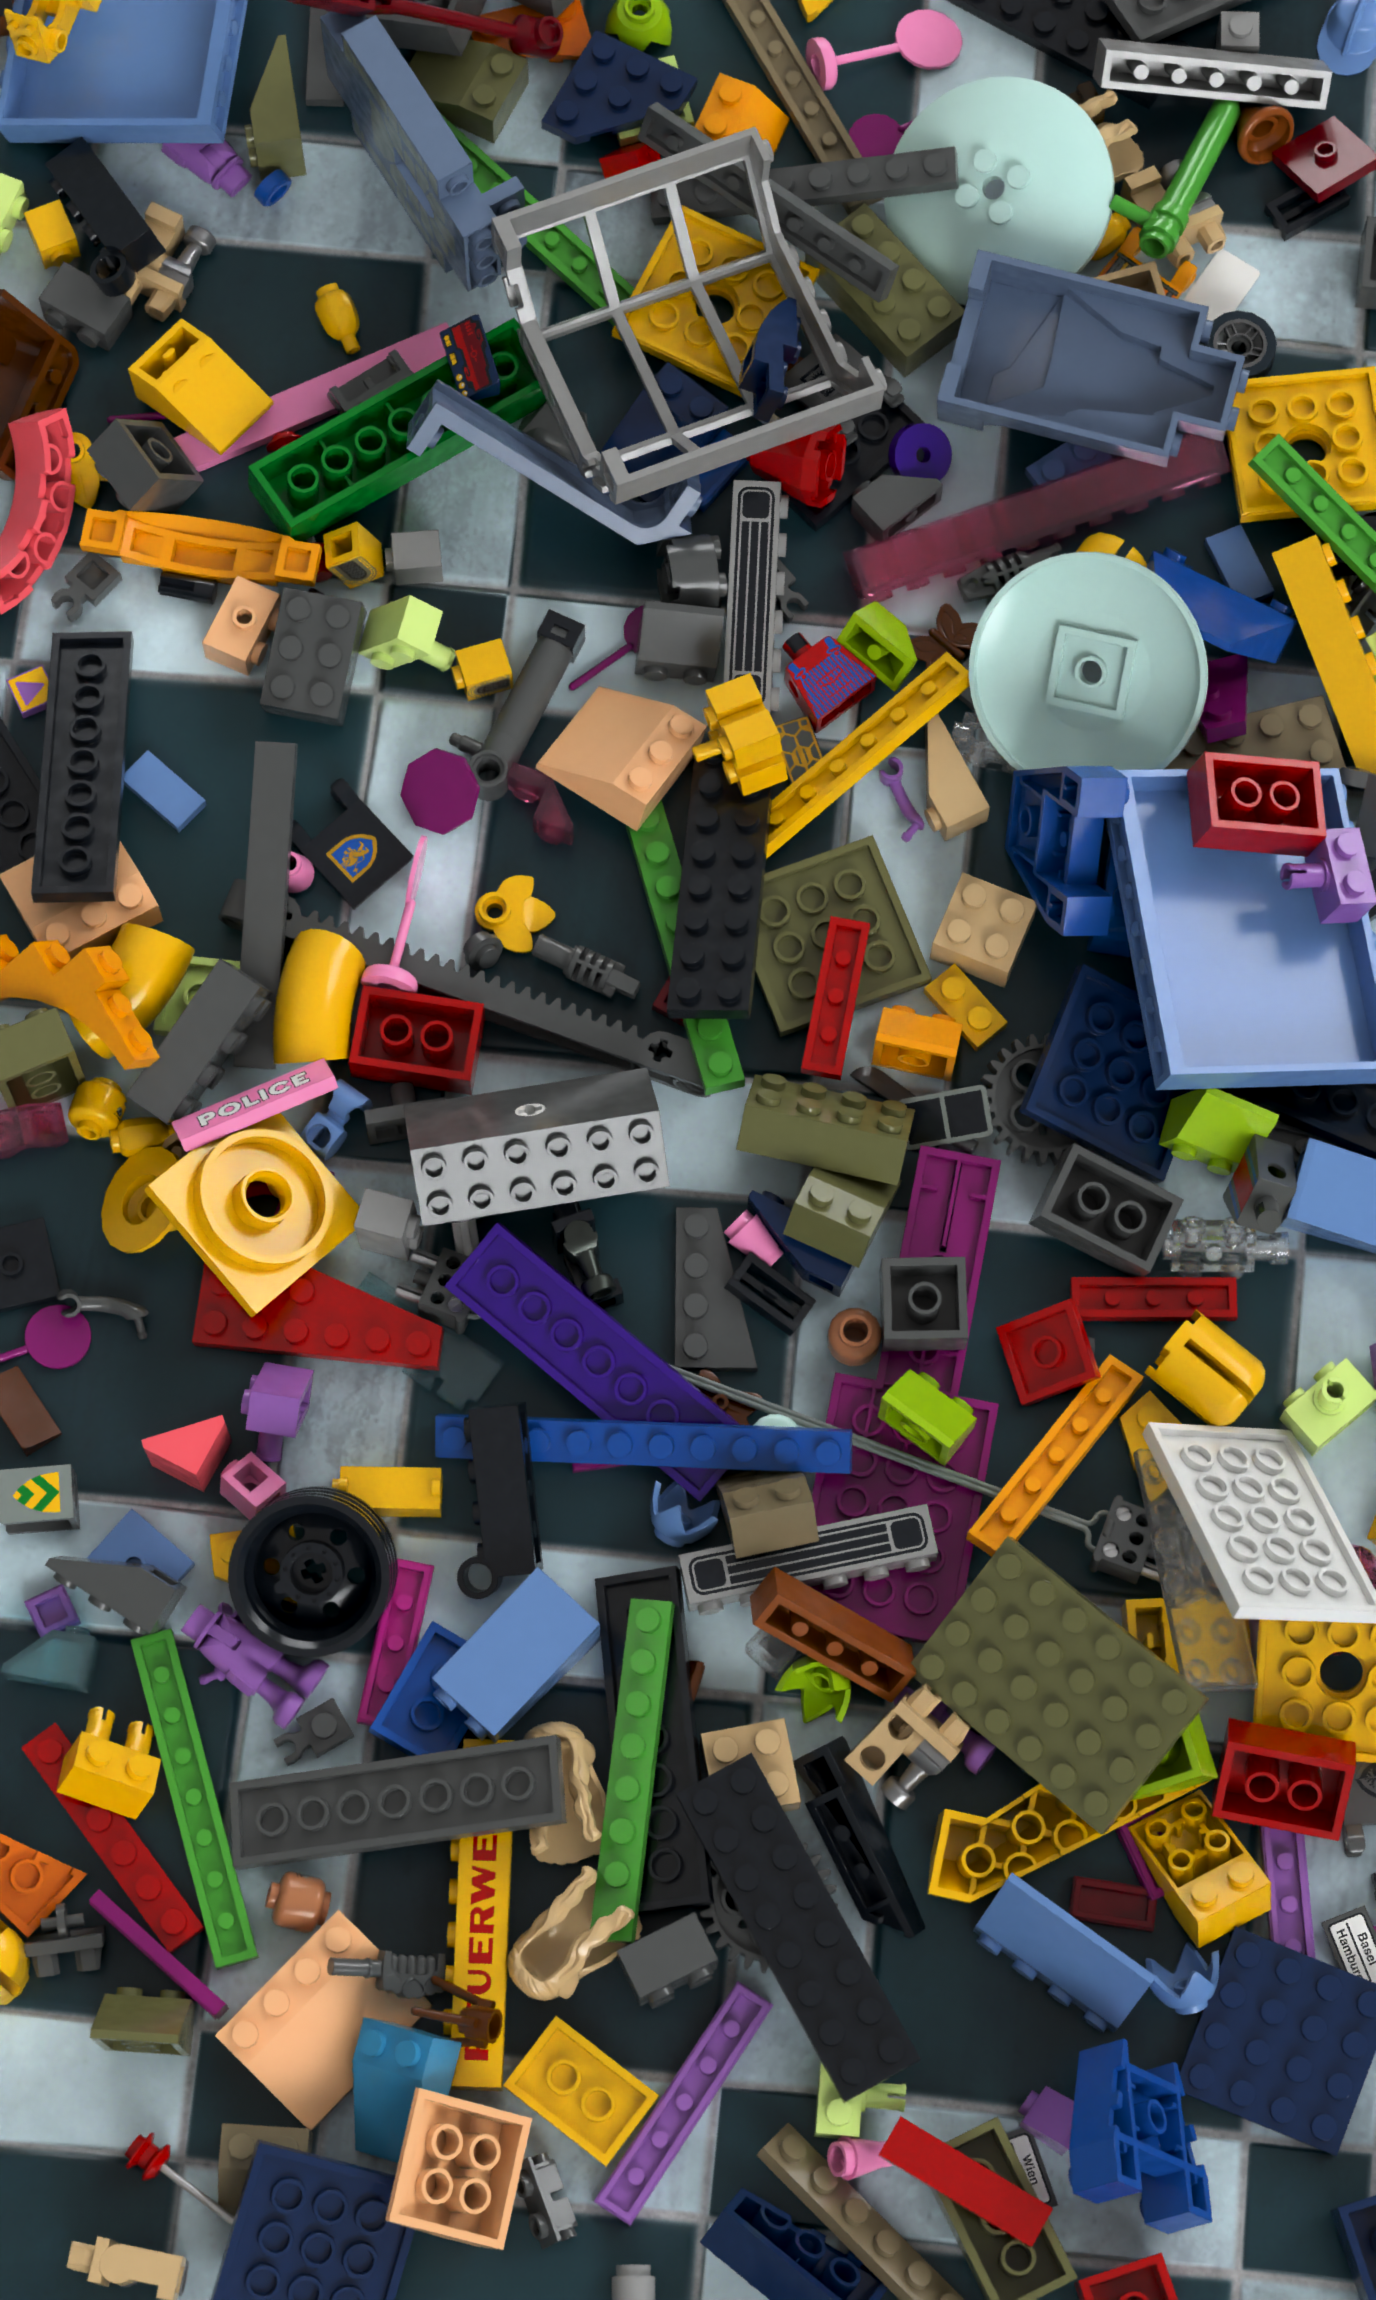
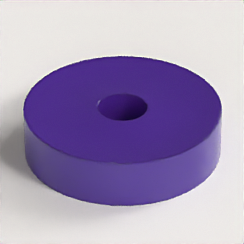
M909 424L901 428L893 437L889 446V464L896 476L933 478L940 481L948 472L952 461V449L949 439L941 429L932 424ZM919 448L924 452V458L921 462L918 461L916 456Z

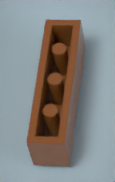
M775 1566L750 1596L753 1625L890 1703L894 1701L916 1674V1668L911 1664L914 1659L911 1644Z

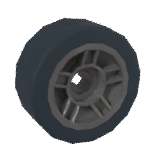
M1239 310L1224 313L1214 319L1208 345L1203 343L1202 345L1231 353L1242 348L1244 349V354L1241 355L1245 356L1243 369L1250 370L1248 379L1266 377L1272 369L1277 347L1274 331L1268 323L1254 313Z

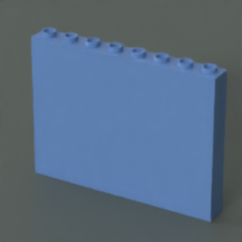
M16 0L13 4V12L26 16L33 0ZM102 0L97 12L80 8L68 35L65 50L59 53L50 64L16 56L13 42L10 36H8L6 41L7 60L5 70H2L0 74V132L9 143H74L80 137H83L87 143H224L248 0ZM48 15L44 25H50L55 17Z
M1320 768L1326 829L1354 828L1353 822L1349 820L1346 806L1347 789L1345 784H1342L1339 768ZM1189 769L1118 770L1128 777L1130 795L1128 802L1124 804L1123 818H1106L1155 1090L1376 1084V934L1371 929L1369 911L1358 922L1320 924L1312 888L1285 890L1282 887V883L1288 882L1290 879L1280 880V871L1283 864L1306 863L1304 856L1193 847L1187 772Z

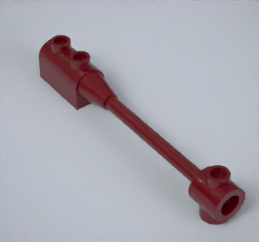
M287 0L293 4L354 17L363 15H392L395 13L508 39L509 46L513 52L546 60L556 56L564 35L561 23L553 16L538 18L520 14L511 24L411 0Z

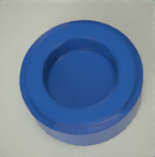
M282 169L273 171L258 185L254 192V197L264 207L275 204L289 190L291 178Z

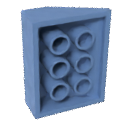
M1013 1873L1010 1874L973 1929L979 1935L976 1941L983 1948L996 1956L1000 1951L1015 1961L1012 1964V1968L1030 1981H1033L1035 1977L1039 1978L1050 1986L1047 1993L1066 2007L1072 2002L1085 2012L1082 2018L1102 2033L1106 2029L1114 2033L1156 1978L1155 1975Z

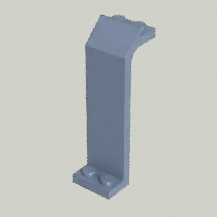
M439 379L436 380L408 423L406 449L419 457L426 447L433 449L444 432V428L441 427L443 425L636 545L692 534L691 517L696 513L703 500V497L700 496L701 484L699 475L668 485L662 495L653 501L637 502L630 499L615 505L610 500V492L602 493L593 485L592 479L595 478L594 476L587 479L584 478L576 464Z

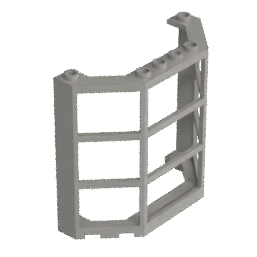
M756 126L492 218L491 241L495 254L499 255L503 263L506 276H503L502 280L510 307L518 305L515 310L520 328L516 329L521 347L581 475L586 479L594 476L595 478L592 479L593 485L602 493L610 492V500L615 505L881 409L884 392L887 391V383L880 368H874L869 356L861 358L859 371L847 363V354L843 344L840 341L835 342L830 332L832 327L826 310L819 309L815 301L816 293L811 279L808 276L803 277L800 271V260L796 248L793 244H787L781 232L769 183L770 165L774 161V154L767 139L762 140ZM743 161L765 250L699 273L676 184ZM663 189L686 278L619 301L596 212ZM583 217L607 306L540 329L521 263L522 245L519 239ZM770 263L786 298L797 299V316L801 318L800 326L824 374L820 378L789 388L785 404L830 387L844 396L782 419L773 413L769 423L759 420L764 425L700 448L689 438L754 416L753 393L739 388V374L742 365L704 286ZM691 291L745 405L678 428L625 314ZM612 319L666 433L620 450L614 447L602 451L600 454L592 441L547 345V341ZM672 444L684 453L630 474L624 464L625 461Z

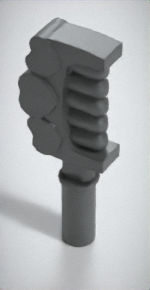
M379 1951L377 1960H371L370 1958L331 1957L328 1960L327 1971L329 1975L357 1976L366 1979L376 1977V1988L378 1990L396 1994L400 1998L419 1999L424 1995L443 1993L444 1990L431 1983V1977L438 1976L445 1980L446 1960L445 1954L432 1953V1955L427 1957L418 1955L416 1958L413 1954L407 1957L405 1954L397 1956L392 1951Z

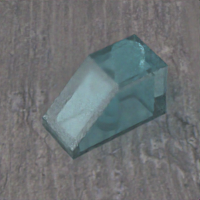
M67 1625L65 1631L53 1629L3 1663L1 1673L7 1680L90 1693L100 1644L95 1636H90L91 1630L83 1627Z

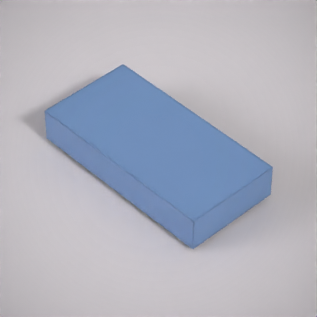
M1241 524L1205 538L1204 546L1225 586L1258 602L1273 597L1275 590Z
M149 750L124 773V785L178 833L207 806L204 798Z

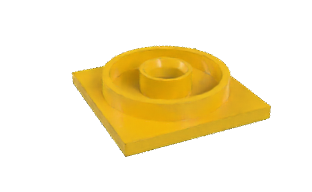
M681 205L699 273L765 250L762 242ZM672 221L668 225L630 297L686 278ZM800 260L799 268L803 277L808 276L814 285L819 276L820 269ZM770 263L704 286L708 296H722L733 307L734 314L732 318L722 323L741 365L767 315L780 302L787 299ZM691 291L625 314L642 351L742 397L704 317L697 314V302ZM614 326L612 336L622 341L616 326Z
M1375 366L1249 378L1244 394L1236 392L1233 407L1240 408L1234 432L1229 430L1225 432L1240 523L1299 517L1248 465L1277 434H1280L1290 445L1301 440L1313 441L1319 444L1325 452V458L1322 461L1308 460L1306 462L1356 512L1376 510Z
M281 1113L191 1150L144 1189L146 1194L251 1318L355 1231L354 1223L359 1210V1205ZM260 1181L267 1184L272 1195L279 1198L280 1210L277 1215L265 1217L251 1209L246 1199V1191L250 1183Z
M1259 1620L1253 1723L1356 1742V1762L1376 1763V1623ZM1332 1653H1350L1361 1663L1362 1676L1353 1688L1338 1691L1328 1687L1323 1682L1320 1668L1325 1658Z

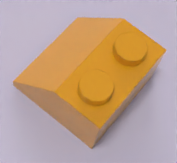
M719 72L695 128L711 139L717 140L756 126L762 140L767 139L775 155L790 118L755 85Z
M895 1005L892 1006V1009L883 1007L871 1065L951 1082L963 1024L955 1022L956 1020L953 1017L944 1014H933L932 1017L916 1014L914 1009L906 1006Z

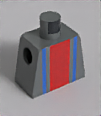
M1254 1134L1223 1194V1200L1235 1223L1267 1234H1273L1281 1225L1282 1217L1297 1188L1292 1145Z

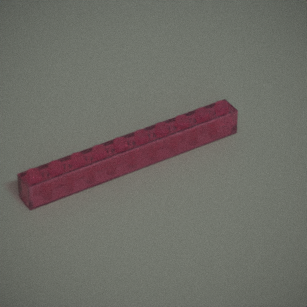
M1185 433L1183 434L1178 457L1170 456L1167 468L1119 456L844 552L843 555L857 598H869L871 603L874 601L881 602L893 597L892 590L906 585L907 590L910 591L930 584L928 577L942 572L944 578L961 574L967 571L965 564L979 560L981 565L987 562L992 563L998 558L1002 559V551L1016 547L1017 551L1021 552L1035 548L1040 545L1039 538L1051 534L1054 539L1076 533V525L1089 521L1090 527L1109 522L1113 520L1111 513L1125 509L1127 514L1141 511L1149 507L1148 500L1159 496L1162 497L1163 501L1185 495V487L1198 483L1199 489L1215 485L1222 481L1220 475L1232 470L1222 441Z

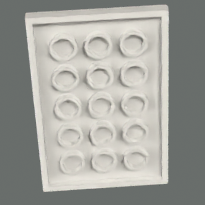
M1148 1422L1142 1435L1233 1619L1376 1623V1590L1291 1430Z

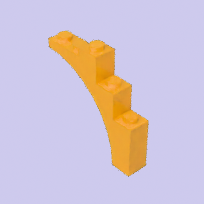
M7 934L0 935V1002L9 998L31 999L62 1009L89 1027L109 1047L124 1070L150 1067L160 1058L153 1046L151 1036L142 1028L132 1011L130 1001L120 991V988L130 979L122 967L120 957L110 946L84 948L70 960L68 951L58 940L32 942L19 954L17 946L9 939Z

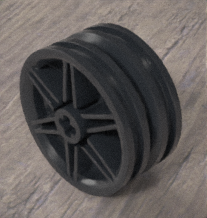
M325 1486L295 1489L269 1502L241 1531L234 1544L228 1567L231 1599L235 1610L245 1626L254 1636L269 1647L282 1653L299 1657L331 1655L343 1651L361 1640L376 1624L393 1596L398 1576V1558L395 1543L380 1515L359 1497L337 1488ZM297 1523L303 1526L305 1533L302 1539L298 1540L289 1534L291 1525ZM341 1528L347 1533L345 1543L337 1545L332 1542L331 1533L334 1529ZM269 1558L276 1559L280 1564V1569L275 1574L268 1573L265 1569V1561ZM310 1559H313L316 1564L323 1563L326 1568L321 1573L322 1577H319L317 1572L309 1573L307 1571V1567L312 1563ZM355 1567L361 1568L365 1574L363 1581L356 1583L348 1576L350 1569ZM290 1597L297 1602V1609L293 1612L286 1611L282 1606V1600ZM327 1602L337 1603L340 1609L339 1614L333 1617L326 1615L323 1610L324 1605Z

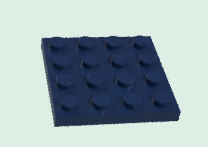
M1081 964L1075 968L1019 1112L1155 1183H1160L1165 1180L1173 1159L1172 1150L1159 1145L1171 1099L1196 1089L1155 1090L1138 993L1089 966Z
M1235 1926L1219 1966V1978L1215 1993L1207 2001L1208 2006L1201 2013L1179 2071L1185 2095L1337 2156L1376 2052V1983Z
M257 2139L210 2300H395L415 2229L385 2221L395 2175Z

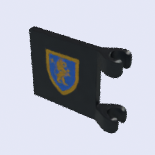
M340 778L331 785L330 793L333 799L346 811L313 839L309 837L296 820H293L291 845L310 860L313 867L355 910L408 864L414 856L361 801L350 785Z

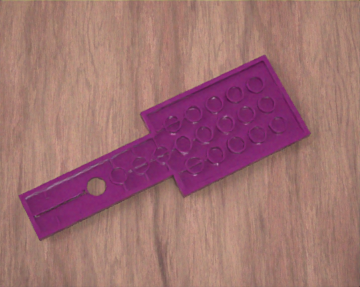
M921 1145L899 1258L965 1257L969 1339L1001 1160ZM940 1245L941 1248L946 1247V1252H940ZM967 1345L965 1350L882 1351L876 1380L835 1372L826 1423L841 1429H852L854 1434L943 1466L878 1418L881 1398L887 1390L909 1369L917 1374L921 1371L925 1372L940 1384L938 1390L950 1399L954 1396L959 1397L969 1404L974 1410L972 1415L977 1418L974 1429L945 1465V1468L985 1482L999 1404L958 1396ZM852 1445V1471L850 1474L816 1473L812 1499L817 1526L927 1504L938 1549L937 1559L930 1562V1568L918 1572L907 1573L905 1567L889 1570V1576L879 1580L865 1581L864 1576L847 1579L848 1584L846 1586L836 1589L824 1590L822 1584L812 1586L811 1588L902 1640L926 1644L965 1593L974 1545L966 1537L968 1531L978 1520L983 1494Z

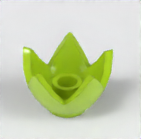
M617 0L607 16L605 33L617 34L621 42L642 52L650 42L670 46L672 37L670 10L663 0ZM636 11H644L646 14L642 16H637L633 13Z
M803 1656L796 1660L784 1672L775 1691L801 1690V1709L804 1723L822 1716L833 1707L835 1709V1719L842 1723L851 1699V1680L809 1656Z

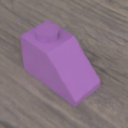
M1045 2086L1040 2094L1032 2090L1018 2110L1019 2113L1024 2115L1019 2126L1062 2156L1069 2150L1074 2101L1048 2086Z

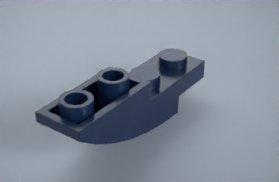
M791 297L780 302L767 315L745 355L739 374V388L753 393L754 418L769 423L775 410H781L785 404L788 395V387L784 386L787 367L789 364L794 365L801 351L802 344L797 339L801 318L797 316V299Z

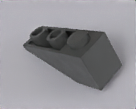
M69 1556L52 1557L45 1564V1566L55 1572L53 1577L59 1583L70 1589L79 1587L90 1594L88 1598L90 1603L106 1612H110L113 1609L125 1617L123 1620L124 1625L142 1635H145L146 1632L150 1634L163 1629L187 1587L153 1565Z

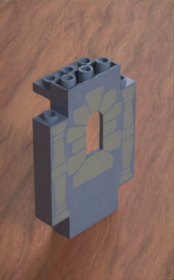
M331 11L320 17L327 74L351 111L354 133L445 273L454 270L468 292L476 287L483 288L490 285L501 274V259L499 255L495 254L491 241V221L494 217L525 207L523 185L517 176H514L482 194L474 183L472 161L378 17L374 15L367 19L365 15L354 17ZM527 236L519 239L522 248L527 244Z

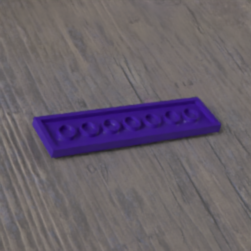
M500 1222L493 1226L444 1286L602 1420L741 1425ZM658 1466L699 1502L727 1471V1469Z

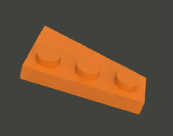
M574 0L556 18L563 27L564 35L558 53L549 62L563 63V59L578 60L591 39L581 1ZM524 5L480 15L481 17L511 24L520 14L538 18L545 17ZM475 31L471 34V39L474 41L495 44L513 52L506 38ZM517 54V55L522 56V57H524V58H526V57H532V56H528V55Z
M0 1833V1913L24 1937L28 1938L41 1925L40 1919L47 1918L56 1908V1904H60L87 1873Z

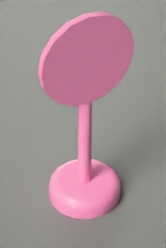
M931 9L916 10L906 14L898 23L895 33L896 43L835 56L834 50L827 39L815 37L807 42L806 63L822 90L827 91L831 90L837 82L838 65L900 52L904 59L916 67L926 70L942 69L951 65L958 58L963 42L961 31L955 22L945 14Z
M422 835L416 848L408 881L405 907L390 964H373L368 966L362 974L360 981L362 987L366 985L417 993L418 983L416 978L399 966L416 905L415 898L427 850V836Z

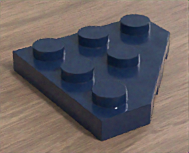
M595 30L544 115L541 126L542 129L577 145L590 141V137L610 131H612V134L641 127L648 106L656 102L677 116H680L697 87L698 78Z

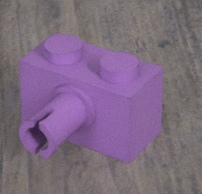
M1360 828L1326 829L1327 837L1308 857H1304L1306 863L1283 864L1280 871V880L1290 879V881L1283 882L1282 887L1285 890L1312 888L1320 924L1358 922L1376 904V894Z
M265 1362L259 1375H252L249 1389H245L243 1394L241 1414L247 1415L246 1430L259 1432L255 1455L260 1460L265 1462L280 1461L282 1458L284 1436L296 1438L309 1410L314 1370Z

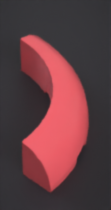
M66 408L38 412L8 423L13 442L16 471L13 502L7 522L0 535V615L18 605L34 590L32 586L42 572L50 569L68 531L76 486L71 484V458L75 457V445Z

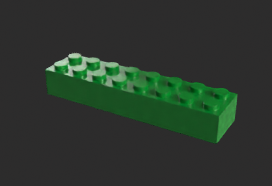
M515 318L485 333L500 378V393L496 396L474 401L510 424L539 409L546 402L542 389L521 347L516 329L520 328V325ZM446 356L248 466V488L280 534L291 536L296 541L304 542L474 445L441 425L444 428V432L433 449L426 447L420 457L406 449L408 423L436 380L439 379L457 390Z

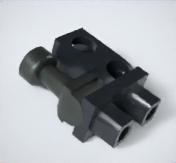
M579 1202L553 1205L552 1207L555 1212L553 1213L554 1221L552 1222L553 1242L557 1253L564 1254V1263L571 1282L604 1310L624 1303L623 1291L618 1278L613 1279L610 1274L603 1273L599 1264L598 1234L591 1208L582 1211Z

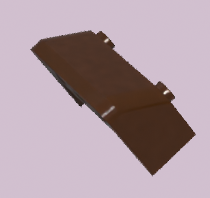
M0 289V479L15 481V454L8 423L38 412L61 408L78 370L79 355L72 343L5 289Z

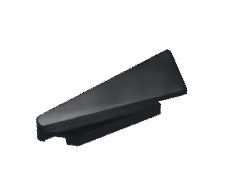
M841 1736L793 1761L795 1769L816 1797L805 1803L862 1919L875 1925H887L904 1932L905 1937L911 1938L923 1931L925 1924L863 1778L844 1761L851 1750L846 1739Z

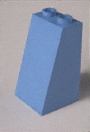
M1309 1138L1301 1148L1295 1169L1296 1192L1282 1217L1280 1227L1376 1254V1159Z
M537 1567L432 1677L433 1686L437 1689L433 1695L449 1711L457 1707L468 1718L464 1722L466 1727L480 1740L488 1736L496 1743L600 1641V1623Z

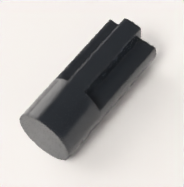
M167 572L161 573L158 585L160 595L207 604H214L218 589L217 581Z

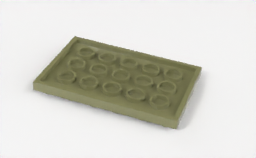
M1008 1536L911 1662L916 1668V1674L913 1678L922 1685L927 1683L932 1688L930 1690L931 1693L934 1695L937 1693L942 1698L941 1701L955 1711L962 1719L1100 1834H1105L1209 1700L1200 1690L1013 1537Z

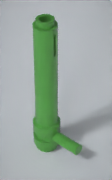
M1214 100L1162 200L1155 203L1151 212L1117 194L1112 199L1109 205L1111 210L1143 226L1139 233V246L1147 256L1162 259L1174 251L1179 237L1183 234L1189 222L1188 214L1241 115L1238 101Z

